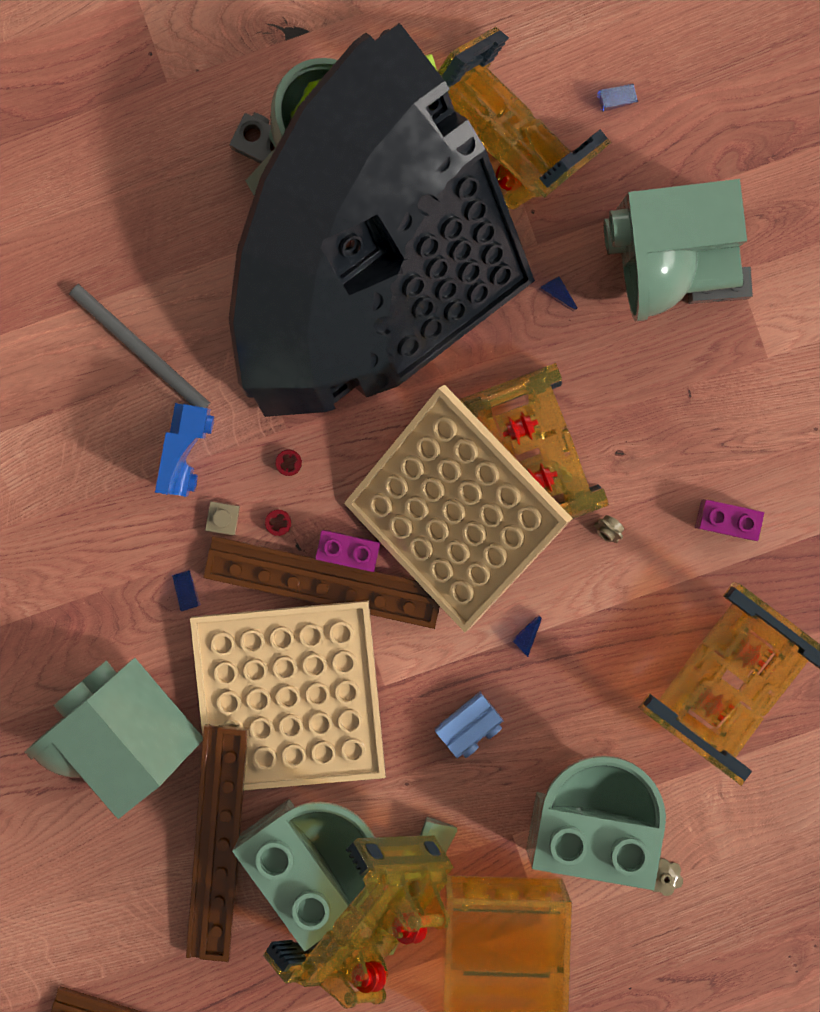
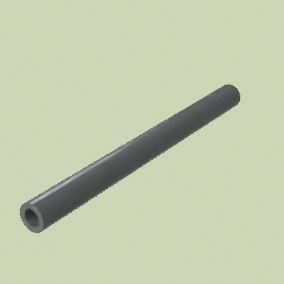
M77 284L71 290L69 295L190 405L207 408L210 405V402L80 284Z

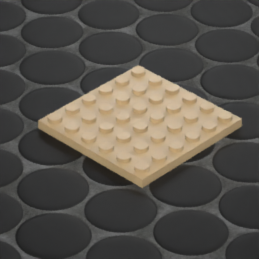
M446 385L437 389L344 503L464 632L468 631L573 519Z
M369 600L192 616L190 618L202 736L205 724L249 728L244 791L386 778Z

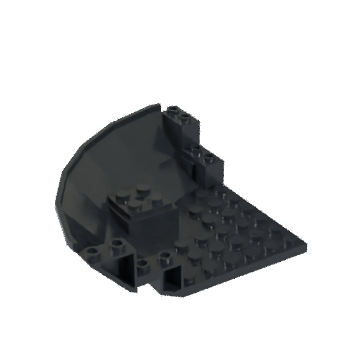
M400 23L391 29L384 30L376 40L371 35L364 33L353 41L298 106L260 177L237 247L228 320L238 384L248 398L254 397L264 417L329 412L336 409L334 403L354 388L365 397H370L398 387L535 281L484 145L469 120L454 110L448 94L450 89L445 80ZM350 240H352L351 244L347 248H345L347 243Z

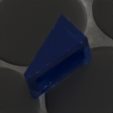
M634 84L602 89L598 92L602 112L638 102Z
M559 276L539 288V290L572 311L578 309Z
M188 570L172 575L180 611L200 606L191 571Z
M539 615L512 639L527 657L542 620Z

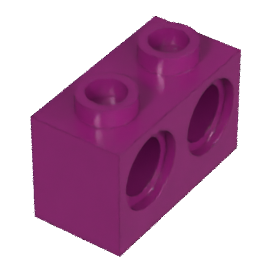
M701 499L695 528L758 541L765 512Z
M322 530L315 559L374 572L381 542Z

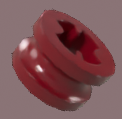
M287 449L278 454L275 465L281 474L292 476L299 472L302 466V459L296 451ZM286 454H290V458L293 455L297 459V462L294 463L295 469L292 471H288V468L283 470L280 465L284 462L283 456Z
M283 510L271 511L265 519L266 529L274 536L284 535L291 528V518ZM278 514H281L285 517L283 521L287 520V526L285 528L281 527L279 531H274L272 529L274 525L270 526L269 524L270 519L276 518Z

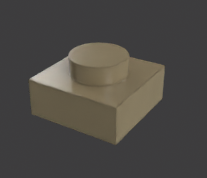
M210 501L205 531L236 535L240 506Z

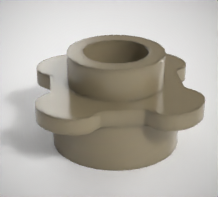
M609 515L599 519L594 524L598 530V535L607 542L617 543L619 539L623 538L621 534L624 531L623 525Z

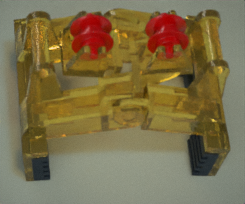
M556 363L459 399L515 459V454L519 455L538 448L540 454L519 461V463L552 497L562 494L564 502L559 503V505L573 519L609 506L605 491L599 484L592 487L588 486L572 437L552 390L562 385V377ZM525 396L528 404L495 416L504 440L502 442L491 408Z

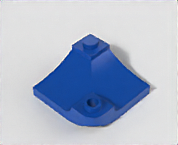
M175 403L170 433L166 432L155 493L188 497L190 491L195 492L198 474H193L194 467H191L186 462V459L198 439H206V433H212L214 416L210 415L211 409Z

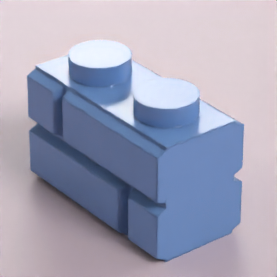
M480 691L435 727V732L456 758H459L461 755L467 758L479 748L476 744L485 736L491 739L502 729L499 724L503 722V719Z

